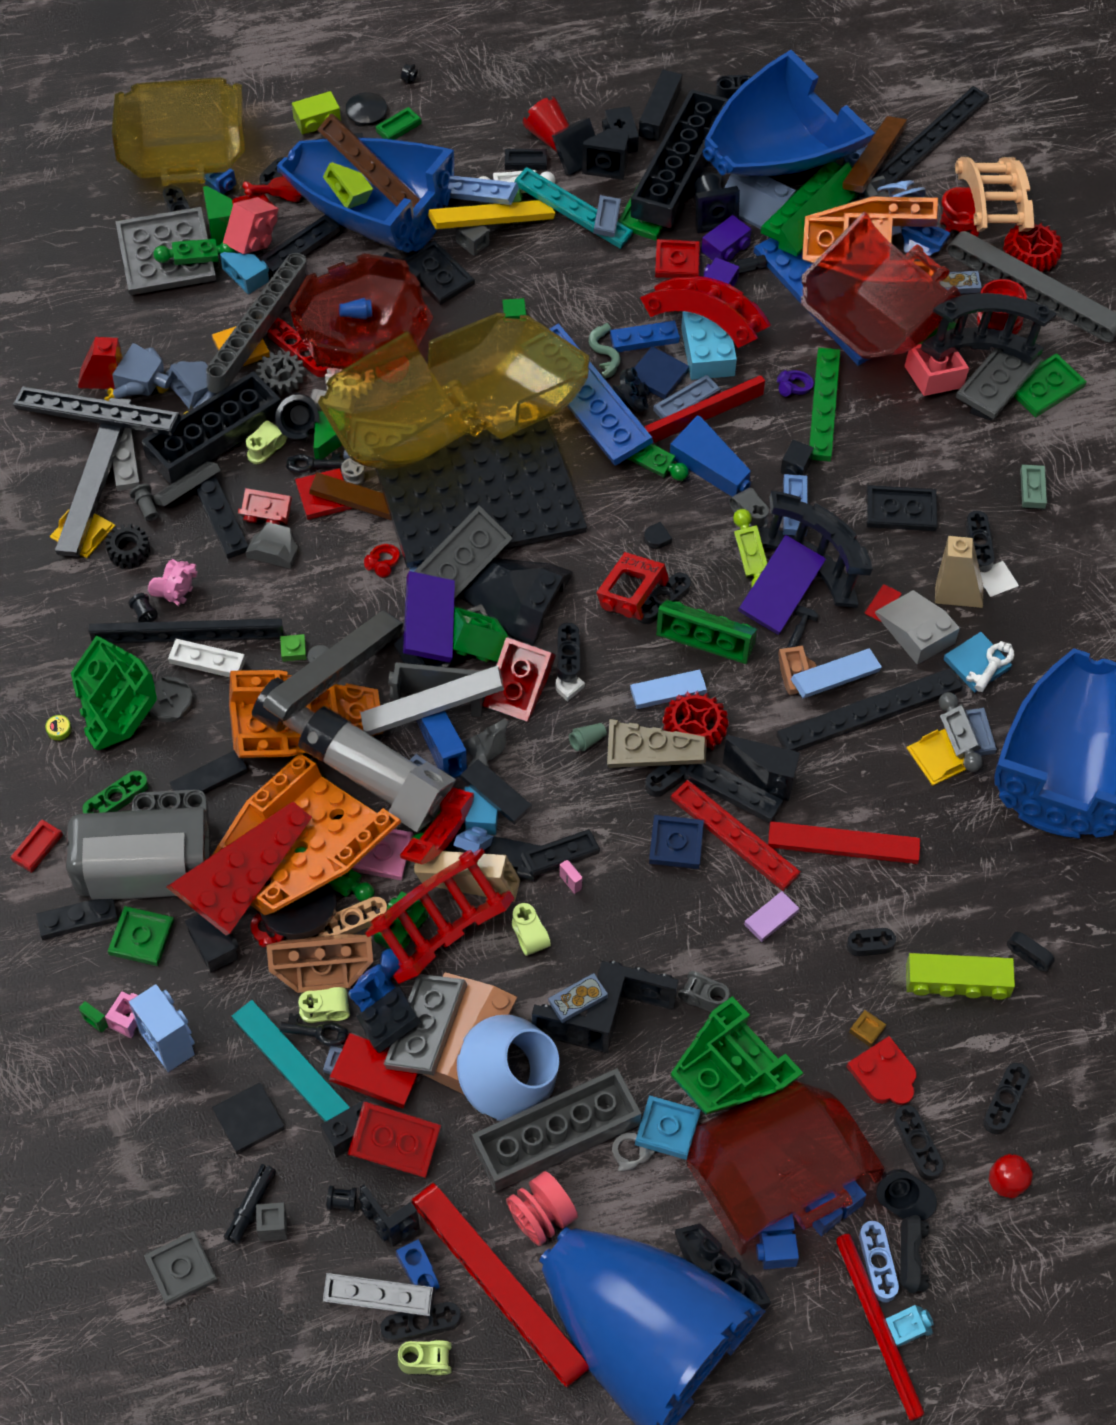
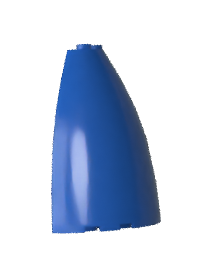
M790 50L767 64L743 83L731 96L715 119L705 139L703 155L721 175L727 173L745 176H779L800 173L857 152L872 140L875 132L847 105L840 109L837 116L814 93L819 77Z
M358 138L420 198V201L414 208L412 200L406 198L396 207L366 177L365 179L373 188L368 201L350 209L344 207L323 178V175L329 163L332 162L358 172L360 171L327 139L299 141L289 151L288 158L284 157L277 165V172L279 174H282L315 208L338 224L375 242L400 251L410 252L411 250L418 251L424 247L437 231L428 217L429 209H440L443 206H448L451 189H448L450 176H454V150L391 139Z
M1073 648L1037 681L1022 702L1005 739L996 766L994 779L1002 802L1007 808H1013L1018 812L1019 818L1026 823L1049 833L1080 838V834H1093L1096 838L1113 835L1114 830H1116V662L1105 658L1095 661L1090 658V653Z
M566 1227L558 1235V1242L552 1250L547 1249L539 1260L543 1264L542 1272L552 1300L570 1340L588 1364L591 1374L635 1425H677L695 1402L691 1397L725 1353L729 1356L733 1354L766 1312L729 1284L686 1259L652 1245L612 1234L577 1228L571 1230Z

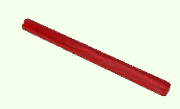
M843 1234L837 1237L836 1243L908 1418L911 1421L919 1419L924 1415V1411L852 1237L850 1234Z

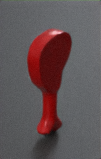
M284 176L274 178L268 185H253L247 181L242 185L245 190L244 193L248 197L253 194H269L292 202H299L303 197Z

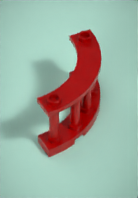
M676 277L665 280L654 286V292L640 297L650 317L664 312L685 311L710 319L731 337L737 348L758 338L756 333L771 325L758 305L745 297L743 292L725 282L709 277Z
M482 848L475 852H472V850L464 852L459 856L458 861L427 879L395 903L384 914H380L371 920L372 926L365 934L367 937H370L380 932L400 963L398 965L400 968L393 975L398 984L418 976L436 957L434 951L441 945L448 947L465 934L463 932L464 928L475 921L480 925L506 911L515 899L510 890L502 894L495 892L477 864L485 853ZM467 868L487 897L486 902L476 908L474 905H470L452 877ZM444 882L463 911L461 913L462 917L452 924L446 922L428 894L429 891ZM418 899H420L438 927V934L429 941L423 938L405 911ZM397 917L416 945V952L412 956L407 955L389 928Z

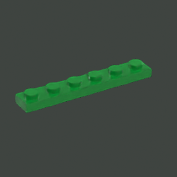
M818 347L809 446L814 447L812 460L831 462L840 349Z

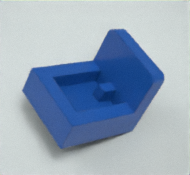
M217 166L203 176V183L224 194L236 185L235 172L231 168L225 171L220 166Z

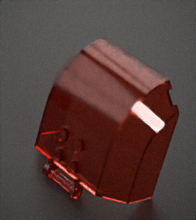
M864 211L803 273L801 305L860 357L875 359L905 353L923 342L939 326L942 318L934 313L933 309L940 303L961 296V294L954 285L949 290H946L939 284L940 281L947 278L950 273L949 269L935 262L918 244L913 246L904 255L879 232L869 215ZM915 259H919L928 268H930L934 272V274L932 276L928 275L913 261Z
M797 1080L781 1091L741 1103L697 1126L686 1161L691 1173L740 1255L746 1253L748 1242L762 1230L792 1213L802 1229L806 1230L812 1227V1223L841 1207L847 1208L853 1204L852 1198L843 1186L865 1174H870L873 1181L877 1183L881 1180L885 1169L844 1105L829 1091ZM834 1192L836 1197L807 1213L803 1210V1207Z

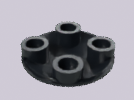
M370 92L359 93L352 96L346 103L348 117L359 127L382 121L386 118L387 104L378 94Z

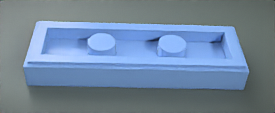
M700 670L630 685L636 709L671 702V700L676 701L678 694L685 697L687 691L691 695H695L697 690L699 695L707 692Z

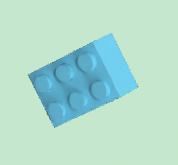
M683 311L681 330L691 380L700 379L705 375H708L710 378L735 376L737 358L731 337L710 319L699 314Z

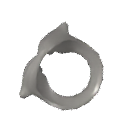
M635 1133L621 1134L616 1138L612 1146L613 1156L619 1164L618 1171H629L634 1169L639 1163L647 1162L655 1151L639 1147L640 1157L638 1160L629 1162L621 1157L618 1152L619 1144L627 1139L635 1141L637 1137Z

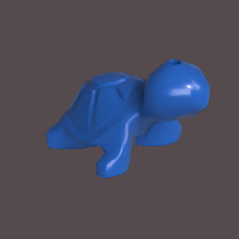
M386 949L382 952L380 964L361 975L356 985L348 993L350 998L360 1007L361 1013L396 988L391 977L400 968L398 965L400 962L391 949Z

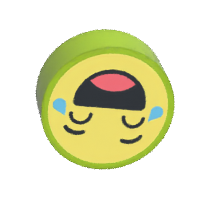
M55 715L46 722L47 734L53 740H63L71 733L70 722L65 716Z

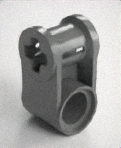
M748 488L729 498V504L734 513L739 509H746L751 513L752 521L749 524L750 527L757 525L758 529L759 527L767 528L768 521L766 517L769 514V508L759 498L753 488Z
M696 971L688 973V981L684 989L678 993V997L683 1002L712 1012L728 1000L730 995L726 985ZM721 996L723 1000L714 1001L712 997Z

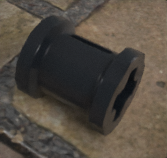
M138 593L128 602L129 607L136 612L138 622H152L156 619L158 613L155 608L151 607L147 594Z
M329 1185L327 1210L341 1208L354 1212L357 1202V1188L353 1187L351 1190L335 1189L334 1186Z

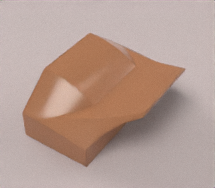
M803 646L779 649L780 670L786 691L789 695L797 694L799 692L791 681L792 676L814 668L816 664L805 655Z

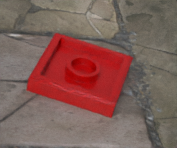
M657 239L655 277L699 276L700 241Z
M340 468L321 473L343 480ZM316 474L295 479L307 520L352 509L351 507L309 494Z

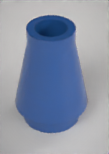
M361 298L339 304L340 317L363 320L372 317L371 300Z

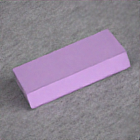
M781 891L745 920L744 925L763 942L799 912V907Z

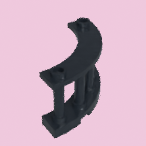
M976 293L954 297L940 303L933 309V312L942 318L936 335L922 342L920 349L939 361L943 357L959 351L962 347L970 346L971 349L990 350L991 347L1003 349L1005 354L1031 364L1042 354L1044 347L1036 344L1041 327H1045L1052 321L1057 313L1051 311L1045 305H1039L1022 298L1003 294ZM983 312L978 327L964 328L969 314ZM993 312L1009 314L1003 330L988 328ZM1018 316L1033 321L1027 339L1012 334ZM957 319L955 328L947 330L949 323Z
M771 491L769 500L771 514L774 516L770 528L759 527L758 529L762 546L777 549L785 536L783 531L779 530L783 516L799 521L796 534L787 536L826 558L817 574L828 586L834 605L858 608L859 604L854 586L859 575L870 576L873 568L865 546L861 547L856 540V533L839 517L816 503L812 506L802 502L801 497ZM808 526L822 534L818 547L803 540ZM830 542L839 552L837 562L826 554ZM845 567H846L847 573L849 574L848 577H847V575H846V574L844 573V571H843Z

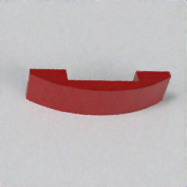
M452 787L440 803V814L420 839L412 838L400 854L401 859L423 865L436 858L450 844L461 828L472 805L474 793Z

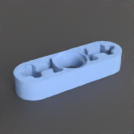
M868 1221L862 1226L859 1239L869 1280L877 1300L890 1302L895 1298L899 1285L886 1232L879 1222ZM869 1229H872L873 1233L879 1234L875 1241L877 1247L873 1249L872 1238L870 1236L866 1237ZM882 1255L886 1259V1266L876 1268L871 1262L872 1256ZM886 1274L884 1278L887 1286L892 1287L889 1294H885L884 1290H879L882 1284L881 1275Z

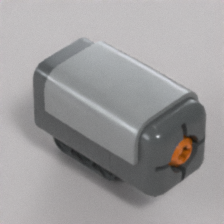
M200 790L139 793L133 799L132 811L77 814L69 819L67 826L66 870L75 892L80 896H90L92 900L176 896L166 886L211 857L209 809L205 794ZM195 804H201L198 807H192ZM172 805L175 806V807L170 808V809L167 808L168 806H172ZM144 807H150L147 810H141Z

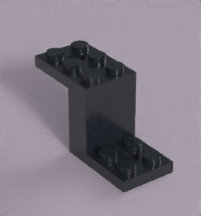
M602 961L597 979L607 992L608 998L588 1008L586 1017L579 1013L563 1023L551 1005L542 1004L540 1006L534 1004L532 1024L547 1034L552 1040L608 1054L622 999L627 998L674 1010L679 980L674 979L668 974L657 975L649 973L646 969L635 967L634 969L625 967L616 961Z

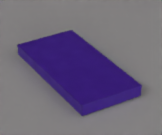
M785 535L738 611L779 635L826 558Z
M412 571L408 572L406 580L404 654L445 662L452 660L455 580Z

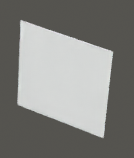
M1003 561L993 564L991 570L987 572H980L983 586L990 597L1019 586Z

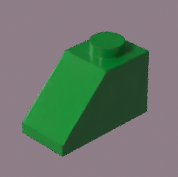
M318 411L319 423L315 422L314 434L315 459L323 460L344 444V434L349 432V422L344 421L343 411Z

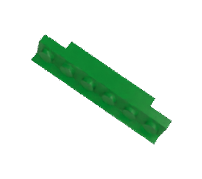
M831 162L821 167L761 226V234L779 241V249L797 257L803 251L805 216L849 204L859 195V192L843 189V181L852 169L849 162L844 166Z

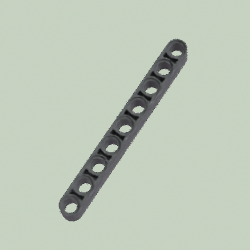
M961 231L948 245L947 251L952 258L992 280L1006 279L1019 283L1025 289L1026 299L1039 305L1047 306L1051 311L1057 313V316L1105 342H1111L1116 337V313L966 231Z
M292 253L287 256L206 368L207 389L210 392L219 393L230 385L306 278V257L304 255Z
M382 610L273 689L267 695L263 707L282 721L288 720L396 639L404 624Z

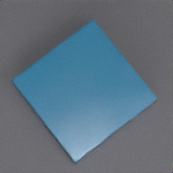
M979 632L945 654L943 659L974 693L977 692L975 689L976 683L966 681V677L969 676L970 671L976 675L984 673L989 664L986 653L988 648L993 645L982 632ZM998 649L992 654L993 657H997L1000 660L1006 658ZM1008 663L998 668L989 683L1009 671L1012 664Z
M649 1095L635 1145L687 1160L701 1110Z

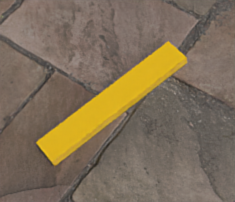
M540 200L512 202L511 205L488 204L429 209L428 217L435 229L554 219L555 216L553 208Z

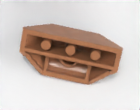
M337 934L315 936L305 939H289L266 945L269 972L297 993L325 990L334 987L350 988L373 963L371 936L367 937L366 935Z

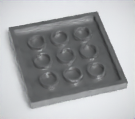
M201 207L115 221L129 295L216 280L213 262L174 265L173 258H170L166 263H159L153 257L154 249L161 245L172 249V242L208 239Z

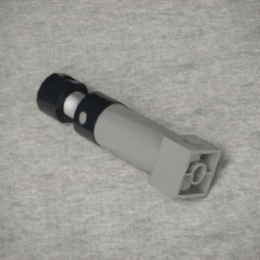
M277 677L265 686L254 704L252 710L253 718L277 733L286 727L291 728V730L293 729V731L301 735L298 747L323 764L326 763L392 805L388 812L399 818L401 823L418 832L433 821L441 809V801L453 787L456 781L455 778L428 761L420 766L416 765L351 724V721L327 706L321 707L316 713L304 707L288 720L282 721L263 707V703L267 695L284 681Z

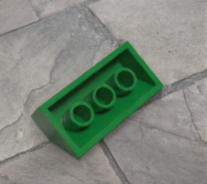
M666 600L658 609L656 635L747 664L756 641L757 629L748 624L731 621L723 616L709 614L702 609H694L680 602Z

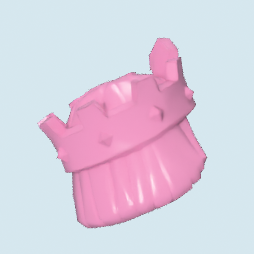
M174 559L170 560L166 564L163 577L153 578L149 582V594L154 597H164L169 602H174L178 606L181 603L184 604L187 599L183 596L193 589L191 584L192 578L197 576V565L190 564L187 561L177 562Z

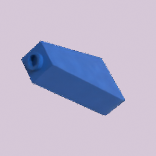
M697 415L670 444V453L675 455L677 463L685 464L688 470L728 495L734 496L750 487V469L700 416Z
M445 710L416 720L437 768L455 779L461 777L460 774L467 769L466 749Z

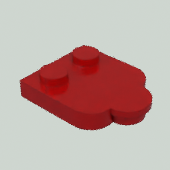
M890 1036L847 1063V1069L874 1102L883 1104L891 1100L895 1104L904 1105L912 1100L914 1095L912 1085L916 1078V1070Z

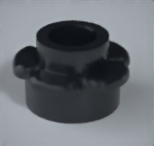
M406 63L402 69L401 79L406 81V84H409L410 81L414 82L417 77L418 70L415 69V64L410 65Z

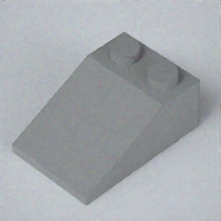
M914 590L875 611L876 616L917 665L956 643L960 629L946 611Z

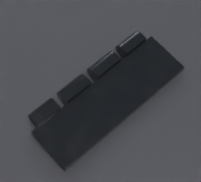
M459 829V831H458V833L456 834V836L459 835V834H461V833L464 832L465 830H460V829ZM455 836L443 851L464 853L467 850L453 846L456 839ZM493 836L491 846L484 849V854L506 855L513 868L517 870V875L520 879L534 881L535 876L531 877L521 855L522 852L541 845Z

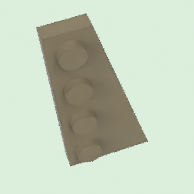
M609 719L607 765L609 768L704 764L706 763L707 740L704 736L677 731L668 732L663 731L661 728L641 727L639 724H625L618 722V720Z

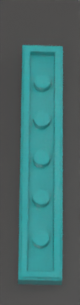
M528 167L514 180L523 191L593 232L597 209ZM617 221L614 237L596 235L621 249L632 236L633 230Z
M253 1000L249 1001L232 1015V1020L324 1122L350 1108Z

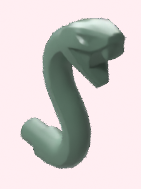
M608 323L596 327L590 333L588 340L590 347L595 352L611 357V362L599 364V367L605 370L601 373L604 379L612 377L620 364V355L616 349L600 345L597 342L611 330Z

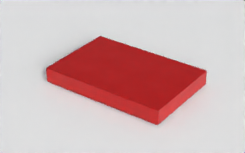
M349 1033L329 1081L404 1109L419 1073L386 1069L384 1062L390 1049L389 1047L378 1053L373 1048L370 1040Z
M363 1102L348 1155L426 1178L441 1125Z

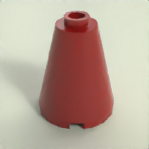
M552 97V100L544 98L529 109L528 113L530 115L527 119L523 118V125L529 132L557 152L551 135L568 127L569 124L555 97Z

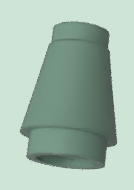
M602 723L575 728L569 734L570 744L575 751H585L607 735L606 728Z

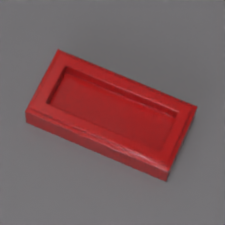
M41 820L10 858L14 863L32 873L60 840L63 833L46 821Z

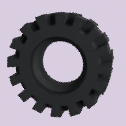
M122 524L119 530L116 527L113 528V533L109 532L108 538L105 541L110 561H113L115 566L119 564L120 568L123 569L125 565H127L128 569H132L133 564L137 568L140 566V561L144 564L146 562L145 557L149 558L150 545L144 529L140 530L138 525H135L133 528L132 524H128L127 528ZM126 542L137 544L132 550L123 551L119 549Z

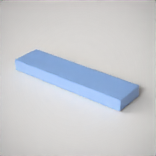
M869 648L794 674L791 681L802 698H806L877 673L882 666Z

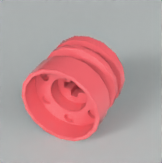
M546 1171L529 1182L533 1195L524 1188H520L517 1191L518 1197L513 1194L506 1199L508 1208L518 1227L538 1246L546 1242L545 1235L549 1238L555 1235L551 1222L563 1229L578 1218L575 1206L565 1190Z

